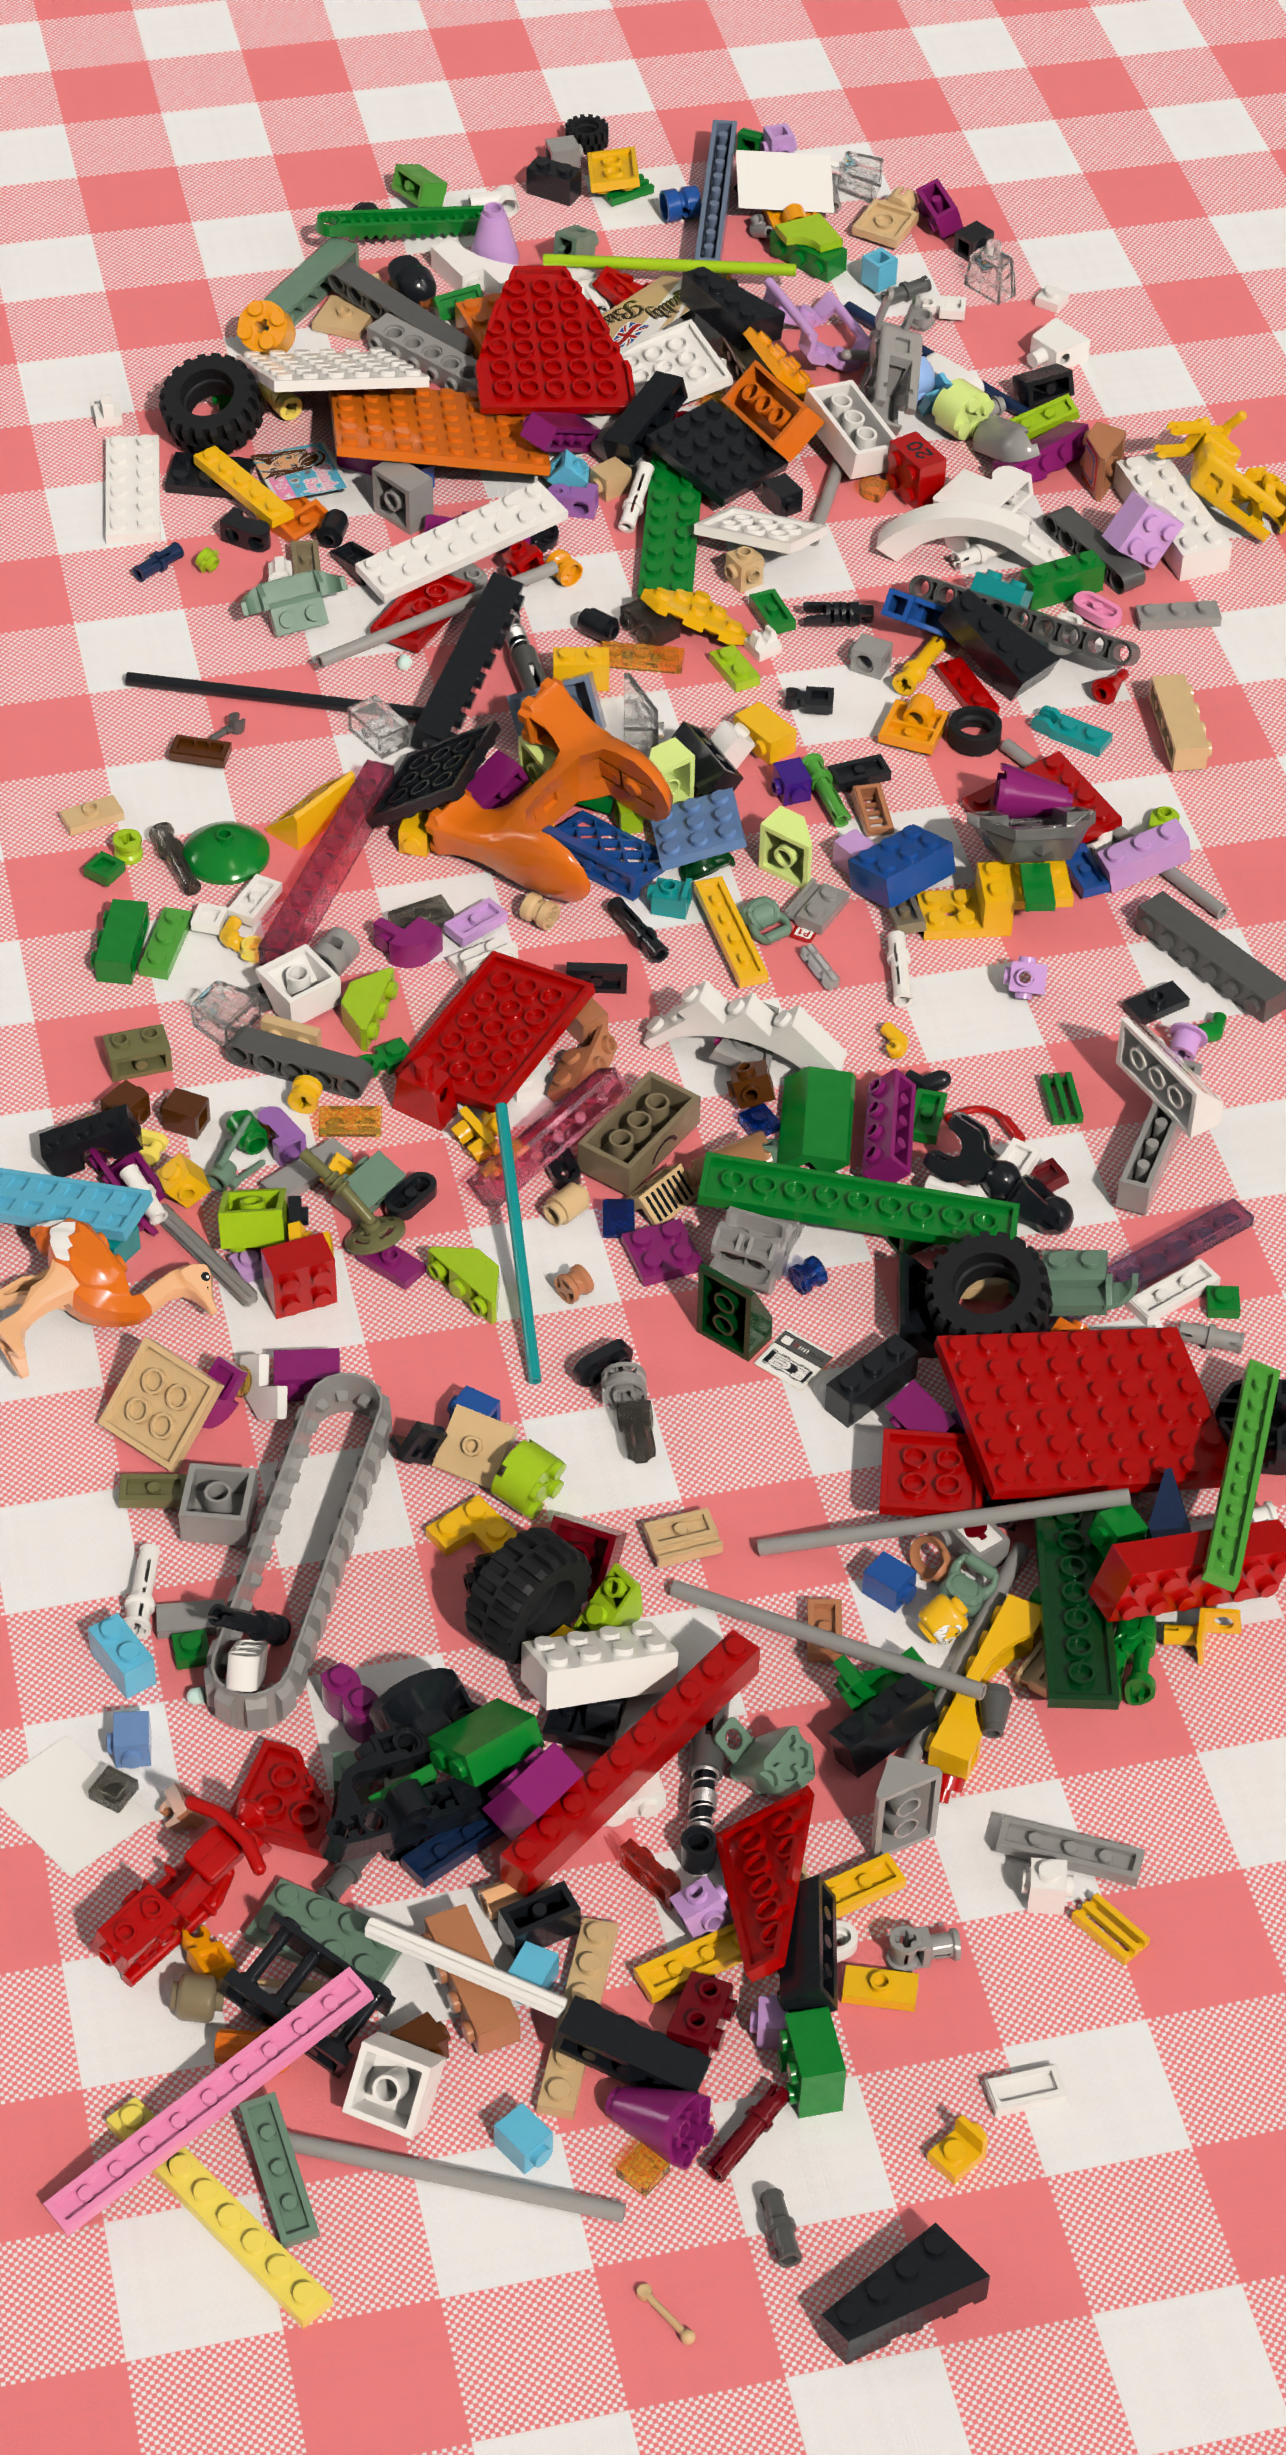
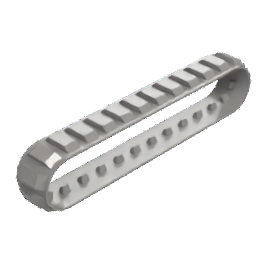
M356 1373L330 1375L316 1383L304 1396L305 1404L299 1406L293 1421L294 1430L289 1432L284 1445L285 1455L279 1459L275 1470V1481L270 1483L265 1497L266 1506L260 1510L256 1521V1532L251 1535L246 1548L247 1558L242 1560L236 1575L237 1585L232 1587L226 1602L227 1607L251 1613L254 1594L257 1587H260L263 1581L262 1572L266 1561L271 1559L273 1553L271 1548L276 1535L280 1534L282 1517L285 1509H289L291 1504L290 1495L295 1483L299 1482L301 1465L304 1458L308 1457L310 1451L308 1446L313 1433L317 1432L319 1423L328 1416L340 1412H357L369 1416L370 1421L374 1423L371 1431L366 1434V1446L363 1455L357 1459L356 1467L358 1469L353 1482H349L347 1488L349 1494L345 1506L339 1510L338 1518L340 1520L338 1526L328 1541L330 1548L327 1557L321 1561L319 1580L310 1592L312 1599L308 1611L302 1615L300 1623L303 1625L298 1639L292 1643L291 1650L293 1653L288 1667L283 1669L281 1680L271 1688L256 1693H241L226 1689V1679L224 1677L227 1671L228 1652L236 1641L241 1640L243 1632L217 1627V1639L212 1641L206 1657L207 1667L203 1669L207 1705L215 1708V1717L241 1731H262L274 1727L297 1706L296 1697L302 1695L308 1680V1669L313 1666L318 1651L317 1642L322 1640L327 1625V1614L331 1613L336 1599V1588L340 1587L346 1571L345 1562L350 1559L355 1545L354 1536L359 1533L364 1519L363 1510L368 1507L372 1496V1485L376 1483L381 1470V1459L385 1458L390 1444L392 1416L389 1397L383 1395L381 1387L368 1377Z

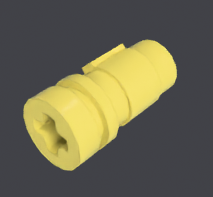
M258 382L263 399L272 406L273 410L281 418L293 420L299 416L303 404L301 399L293 392H273Z

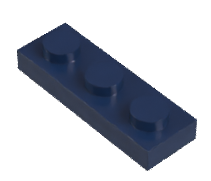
M490 1817L438 1833L401 1857L402 1867L423 1888H426L505 1835V1833Z

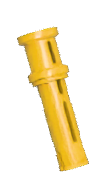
M939 635L932 636L916 658L904 664L902 672L896 674L892 680V685L896 692L904 696H910L914 693L917 684L923 682L926 678L927 669L947 647L944 637H941L936 642Z

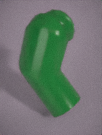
M1215 1012L1210 1022L1201 1023L1197 1026L1207 1034V1043L1216 1042L1221 1039L1227 1017L1222 1012Z

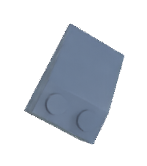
M592 671L561 679L570 696L596 724L605 729L607 725ZM540 686L507 696L517 736L522 735L521 731L525 727L522 722L518 721L517 712L521 708V702L528 695L531 697L535 696Z

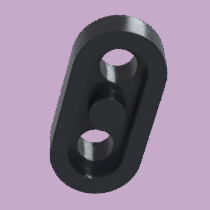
M415 1172L409 1175L385 1197L386 1215L399 1217L403 1221L411 1219L435 1198L437 1194V1181L435 1177L427 1172Z
M616 1339L581 1358L574 1367L573 1376L584 1387L598 1385L601 1382V1373L606 1367L617 1362L632 1361L633 1349L623 1339ZM618 1367V1370L623 1371V1367Z

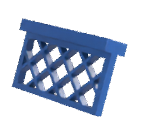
M583 810L557 828L548 825L542 829V832L551 835L570 850L585 870L588 879L631 901L640 897L643 886L665 872L662 871L660 862H648V859L659 860L657 847ZM584 822L592 827H578V825ZM581 836H595L596 838H581ZM601 836H612L614 838H601ZM604 847H618L619 850H605ZM624 847H632L637 850H625ZM628 859H642V862H628Z

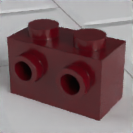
M691 1971L666 2031L669 2039L686 2047H694L710 2058L713 2051L719 2052L725 2038V2030H722L725 2021L731 2022L737 2008L738 2001L733 1999V1984Z

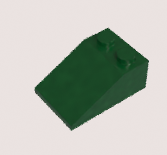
M702 1263L699 1266L696 1332L749 1362L772 1339L773 1317L755 1292Z

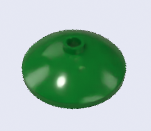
M221 821L203 826L192 833L183 845L182 859L187 871L195 878L215 885H233L248 881L265 869L270 859V847L266 837L257 829L240 822Z

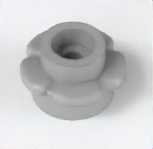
M918 309L911 326L919 332L928 331L935 324L932 312L927 309Z

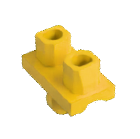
M465 1105L459 1110L463 1119L451 1128L454 1136L462 1145L474 1136L478 1138L466 1147L478 1164L491 1155L500 1160V1148L494 1137L495 1135L498 1137L496 1113H482V1122H480Z

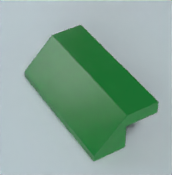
M809 1066L785 1078L778 1164L800 1167L810 1162L817 1170L832 1173L850 1164L856 1076L852 1072Z

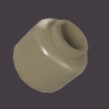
M184 1973L180 1976L179 1981H173L170 2010L175 2011L176 2017L179 2020L209 2023L213 2020L215 2011H223L224 1996L219 1993L218 1981L215 1976Z

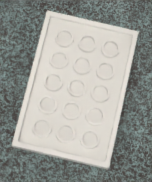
M692 319L653 334L622 355L623 359L628 360L631 365L636 396L656 371L683 377L688 398L683 405L734 384L731 373ZM621 414L578 415L601 429L597 437L598 439L608 432Z

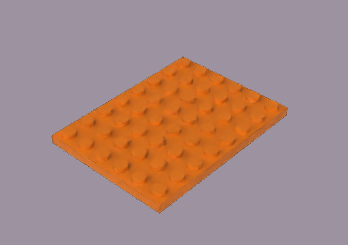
M428 387L328 390L336 456L550 476L551 464L548 452H544L520 436L523 430V421L529 414H480L477 391L471 390L464 393L455 392L450 388L433 390Z

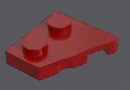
M605 266L592 283V286L616 306L650 283L646 282L644 286L633 282V276L620 273L616 269Z

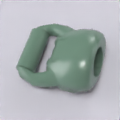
M767 896L751 900L739 911L754 939L768 946L791 934L792 925L790 919L780 911L776 901ZM778 921L783 924L764 935L759 932L764 930V928L775 925Z
M972 1552L964 1553L953 1561L949 1568L948 1576L940 1584L937 1593L938 1595L945 1594L950 1599L956 1595L969 1610L965 1615L973 1617L979 1612L984 1601L991 1597L997 1589L1000 1577L998 1569ZM962 1564H966L991 1582L986 1587L976 1583L960 1571Z

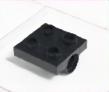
M628 1697L549 1710L542 1731V1738L544 1741L605 1754L614 1745Z

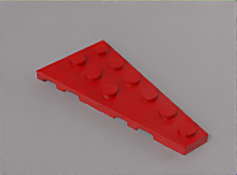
M808 1785L715 1834L745 1974L752 1983L773 1974L784 1967L786 1963L815 1796Z

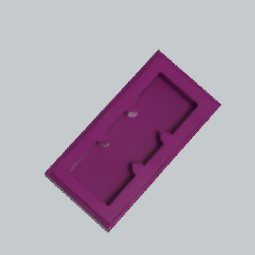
M395 1245L378 1253L357 1255L359 1262L404 1290L426 1273L425 1263Z

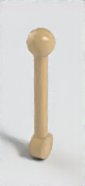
M639 2285L637 2287L638 2299L648 2301L680 2334L682 2343L685 2345L693 2344L696 2339L694 2331L685 2329L652 2295L650 2285Z

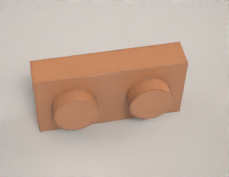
M807 1598V1624L842 1635V1599ZM807 1642V1662L833 1663L843 1655Z

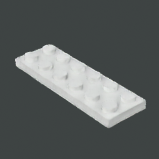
M144 434L140 436L118 435L106 437V544L161 542L159 435Z

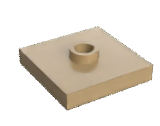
M330 295L312 321V330L359 341L366 332L367 326L374 320V317L345 298Z
M457 1404L446 1429L448 1436L438 1449L432 1466L491 1490L495 1475H501L504 1467L502 1463L512 1448L519 1428Z

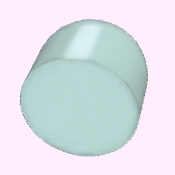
M401 654L397 661V667L400 670H408L413 660L407 655Z
M203 1686L190 1689L187 1692L188 1702L192 1705L206 1703V1689Z

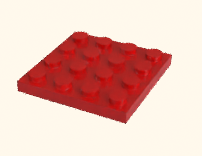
M1060 751L1023 768L1025 771L1067 786L1068 793H1073L1072 806H1083L1096 811V823L1088 828L1081 843L1086 844L1098 838L1101 834L1122 826V817ZM996 782L962 798L963 808L967 812L996 810V805H993Z

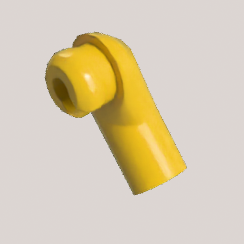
M230 916L219 934V939L227 948L231 947L235 952H239L241 942L245 939L238 932L242 921L236 916Z
M892 1022L885 1023L880 1032L890 1041L889 1045L886 1044V1051L889 1057L899 1059L907 1052L909 1038Z

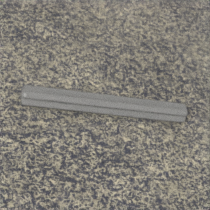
M163 1203L162 1206L168 1212V1217L160 1224L201 1264H206L210 1273L244 1306L249 1307L252 1303H256L258 1300L257 1291L171 1207Z

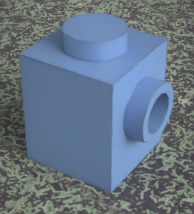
M149 1711L113 1712V1732L107 1733V1753L114 1754L116 1768L126 1767L135 1769L151 1766L152 1731Z

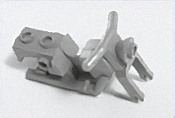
M888 287L875 317L876 328L869 334L871 342L867 351L845 349L841 352V357L845 360H860L870 363L871 371L863 387L865 388L864 396L894 435L897 436L902 428V425L898 424V411L914 415L917 409L923 338L921 334L909 331L920 307L921 296L914 295L902 325H895L883 321L895 292L893 291L894 288Z

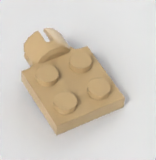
M904 186L895 188L887 199H874L852 226V235L897 249L919 221V212L915 211L917 208L916 194L908 188L901 195Z

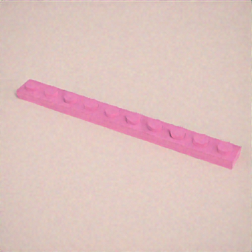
M350 1967L345 1969L44 2202L43 2205L48 2213L69 2237L374 1999L371 1990Z

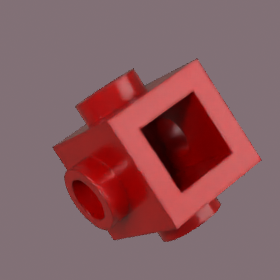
M524 540L513 544L508 551L502 554L506 564L504 570L509 577L545 564L541 550L536 545L532 546Z

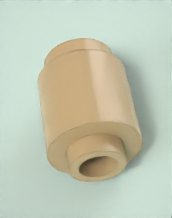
M568 1183L547 1199L546 1205L543 1206V1213L546 1219L554 1226L568 1224L589 1208V1193L580 1184Z

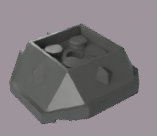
M1083 806L1053 807V815L1047 817L1009 819V815L996 810L967 812V824L975 828L991 855L1006 863L1071 860L1088 828L1096 823V811Z

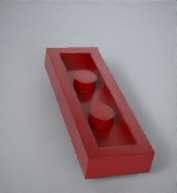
M961 657L936 664L935 673L962 708L966 706H981L989 708L999 715L1000 706Z

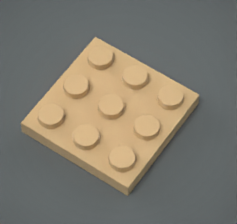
M144 1337L101 1415L98 1424L167 1470L177 1473L225 1385L152 1338Z

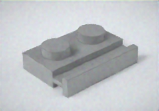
M812 878L786 908L784 914L789 919L795 921V925L822 935L847 905L850 893L826 883L820 885L816 883V879Z

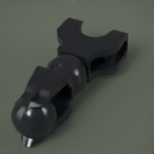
M953 1112L948 1125L949 1129L961 1140L962 1149L960 1155L953 1157L940 1150H933L925 1155L923 1159L924 1166L945 1182L956 1183L962 1180H969L977 1186L983 1183L984 1189L990 1196L997 1199H1006L1005 1201L1020 1203L1019 1216L1036 1224L1043 1233L1049 1235L1065 1233L1071 1227L1074 1220L1073 1209L1068 1201L1056 1196L1037 1177L1027 1174L1021 1176L1020 1170L1014 1163L1007 1160H998L1001 1155L993 1150L987 1128L963 1112Z

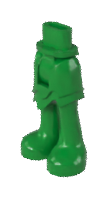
M1156 1616L1137 1617L1127 1621L1119 1620L1116 1623L1114 1643L1119 1703L1123 1695L1125 1667L1132 1662V1671L1127 1677L1124 1688L1126 1701L1130 1705L1137 1706L1148 1703L1155 1696L1156 1682L1148 1671L1150 1659L1155 1653L1157 1635Z

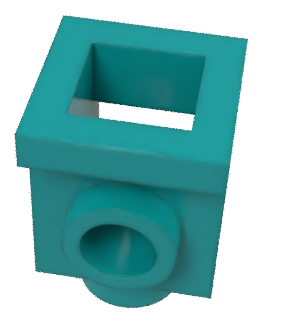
M658 877L656 884H649L647 901L651 902V914L686 920L692 901V878H686L684 882Z

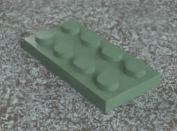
M282 1878L245 1931V1941L264 1949L273 1937V1935L266 1931L273 1914L277 1912L283 1917L288 1916L301 1926L303 1932L373 1982L379 1981L383 1983L402 1952L367 1938L364 1935L366 1923L371 1917ZM287 1945L278 1954V1956L296 1964H299L303 1959L302 1956ZM315 1966V1968L312 1970V1971H314V1972H317V1973H319V1974H321V1975H323V1976H326V1977L332 1979L330 1976H328L327 1974H325L323 1971H321V1970H320L319 1968H317L316 1966Z

